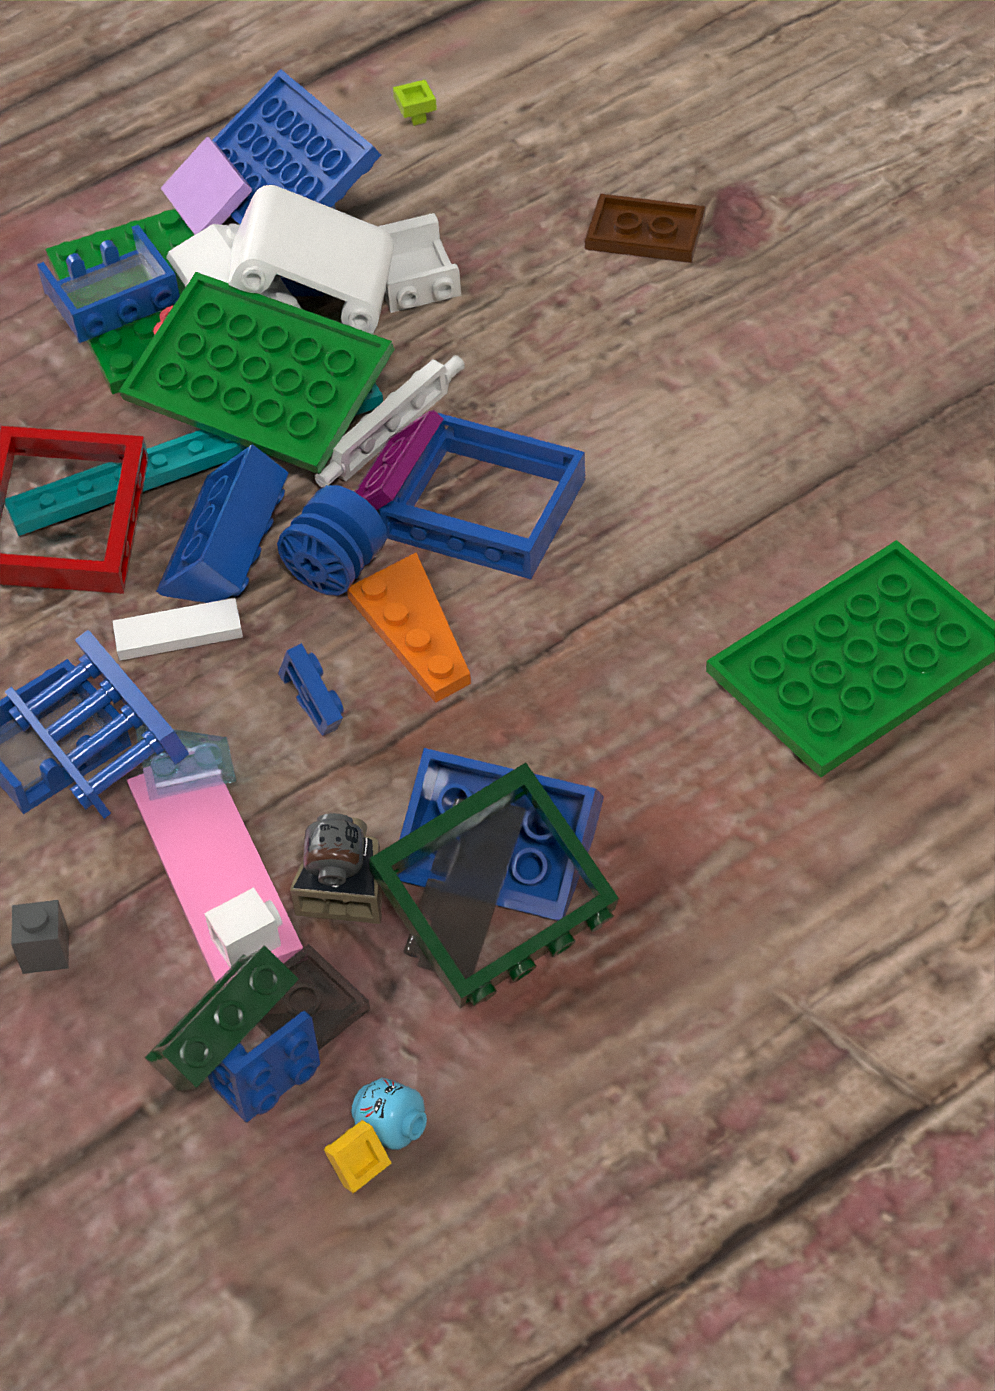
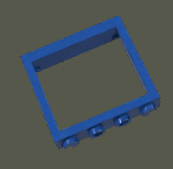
M438 413L443 418V421L394 499L380 508V516L386 525L387 539L532 579L585 481V452ZM446 452L559 482L529 538L414 507Z

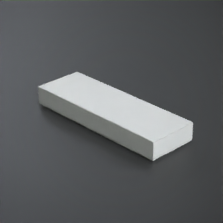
M235 598L113 620L119 661L243 638Z

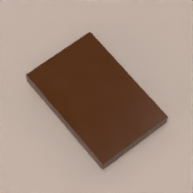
M600 194L585 237V250L692 263L705 219L706 206Z

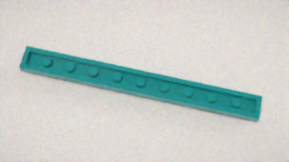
M374 383L356 415L373 410L383 402V394L376 383ZM198 430L147 448L149 460L143 491L227 462L247 447L207 431ZM108 462L6 498L4 505L17 535L21 536L115 502L122 463Z

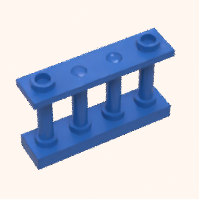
M87 630L75 639L84 653L78 659L80 663L26 704L12 686L5 693L15 705L9 710L15 721L23 731L32 727L76 784L70 790L85 810L93 805L105 819L111 812L98 795L153 753L158 756L164 751L176 765L188 756L189 752L172 727L94 635ZM99 675L103 677L104 680L99 683L100 689L46 729L36 718L88 678L92 677L95 679ZM120 700L123 701L125 705L120 708L122 712L120 715L68 754H65L58 746L57 742L111 701L114 704ZM143 725L147 730L142 734L144 739L91 779L85 780L77 768L130 728L134 727L136 730Z

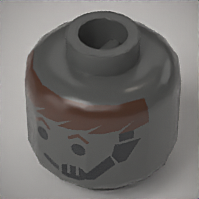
M330 813L319 816L317 821L310 824L305 830L304 868L310 874L318 877V881L324 885L337 886L344 884L346 878L353 877L361 871L364 849L363 831L347 815Z

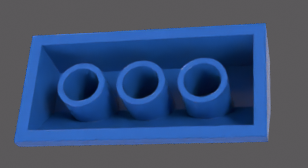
M252 444L207 475L156 592L166 597L204 603L225 600L230 596L236 597L242 593L249 582V577L247 576L249 568L261 553L260 541L273 523L271 515L274 507L278 505L285 494L283 486L289 472Z

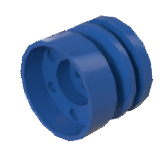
M326 485L314 494L304 506L302 513L291 521L290 526L285 528L280 534L277 546L284 564L299 581L325 595L338 596L347 592L354 579L360 576L364 566L369 564L382 549L387 539V531L381 516L366 499L342 486Z

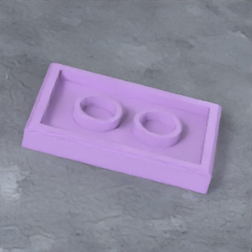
M208 136L161 187L164 194L195 235L212 224L222 225L253 190L219 146Z

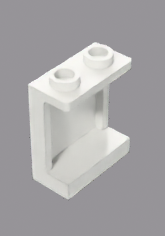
M435 213L377 226L387 231L393 240V256L384 298L391 313L461 296L459 268L457 264L450 263L441 243L439 223Z

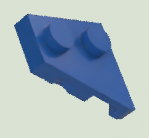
M302 643L287 650L278 672L284 684L290 681L293 682L299 693L296 696L297 702L304 712L308 714L322 736L337 730L343 719L341 714L344 713V708L337 693L334 690L328 691L322 681L323 669L314 653L308 654Z

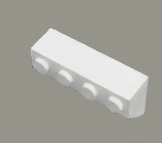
M212 224L168 252L166 258L185 286H187L195 272L229 283L232 242L240 225ZM278 274L275 275L268 289L258 293L301 309L296 298L292 296Z

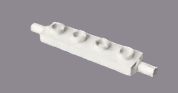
M454 355L443 365L432 359L421 370L416 371L399 389L390 393L385 401L371 413L366 414L356 426L341 438L333 449L330 464L320 474L315 475V480L319 486L329 485L338 477L346 482L381 451L390 436L422 416L447 394L451 378L465 368L463 360L459 356Z

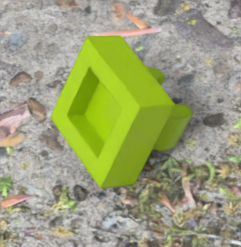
M426 79L393 87L394 100L404 118H412L413 126L426 123V113L437 110L436 98Z

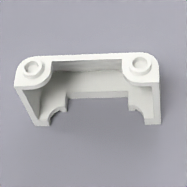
M274 185L263 186L253 195L232 242L229 285L245 292L261 293L269 288L275 275L278 274L344 300L345 303L341 312L342 324L373 334L378 324L392 261L393 240L390 234L380 227Z

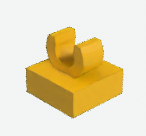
M364 1120L349 1128L341 1137L328 1144L324 1149L343 1187L352 1193H355L392 1164L373 1127Z

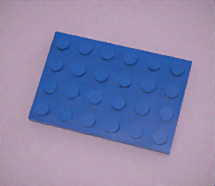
M281 69L213 139L253 189L230 215L239 225L255 192L267 185L281 187L331 208L347 194L349 188L362 175L371 170L373 164L381 156L371 143Z

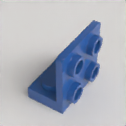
M302 1011L249 1053L239 1043L209 1074L208 1078L211 1087L246 1123L257 1114H264L271 1110L278 1102L280 1096L294 1085L305 1083L316 1072L321 1062L312 1017L306 1011Z

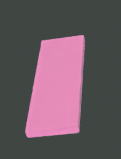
M209 749L188 756L176 765L172 762L127 779L131 795L214 982L216 983L230 968L210 938L204 913L253 887L263 902L268 900L273 902L282 919L283 924L277 927L281 946L271 952L283 964L304 957L303 946Z

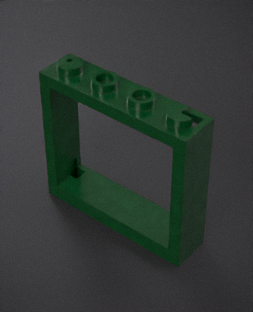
M526 762L369 858V871L459 1008H462L469 1002L473 1006L483 1000L486 1002L497 993L496 985L509 977L513 982L522 979L537 967L534 961L550 952L552 957L563 953L576 942L573 936L589 927L591 932L602 928L604 923L614 918L612 911L615 910L619 900L615 891ZM526 795L595 898L465 979L397 874Z

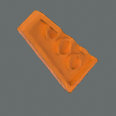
M417 552L351 585L347 590L348 599L435 703L471 684L470 671Z

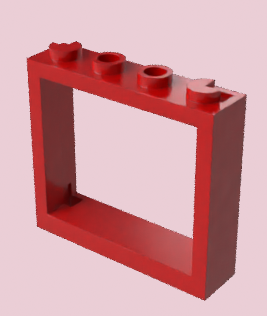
M1 426L0 521L15 455L122 463V469L104 561L0 553V584L124 594L149 460L144 436Z

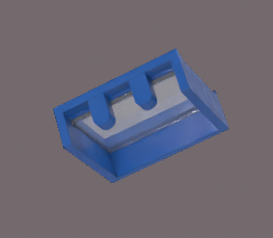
M139 225L132 227L136 250L119 256L115 244L111 240H105L100 245L103 263L87 270L81 257L77 253H72L66 259L70 276L57 281L44 262L37 264L44 293L54 303L76 335L79 343L173 306L180 297L174 271Z
M66 659L57 666L46 670L42 675L23 687L15 690V692L26 704L75 666ZM86 680L36 718L46 729L96 692L97 689ZM6 696L0 700V786L16 803L22 814H25L75 781L32 727L23 731L9 713V710L15 705ZM110 703L59 740L57 742L58 746L65 754H68L120 715V713ZM128 731L77 768L81 775H86L131 746Z

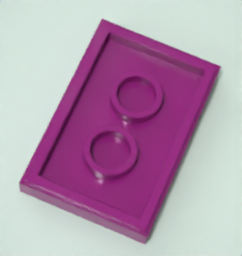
M435 410L428 411L390 436L354 492L366 499L376 510L391 502L443 421V418Z

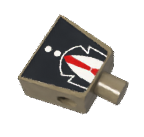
M351 817L353 823L357 824L364 833L363 865L361 871L353 877L346 878L344 884L330 886L320 883L318 877L310 874L304 868L302 861L290 889L296 916L381 924L382 889L369 871V858L380 852V845L377 838L366 836L367 824L364 821Z

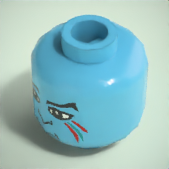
M379 1078L363 1086L356 1094L352 1104L351 1112L355 1125L361 1120L370 1124L382 1146L388 1149L399 1150L409 1145L412 1140H416L422 1135L427 1123V1116L424 1113V1100L420 1093L391 1079Z

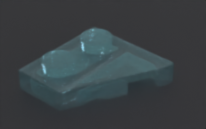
M143 725L136 729L138 742L144 739L142 734L147 731ZM173 729L189 752V755L176 765L164 751L158 756L153 753L142 762L150 801L236 782L227 737Z

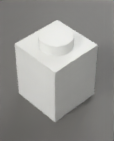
M254 887L204 913L210 938L229 968L243 954L246 956L252 954L263 945L270 951L281 946L277 928L283 924L280 914L271 900L263 902Z

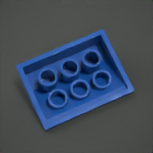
M424 748L400 839L514 769ZM534 774L586 851L589 852L604 796L593 787ZM525 795L400 872L397 876L404 883L558 921L566 916L580 874Z

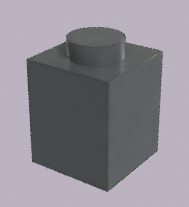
M59 900L12 905L11 945L23 974L69 969V929Z

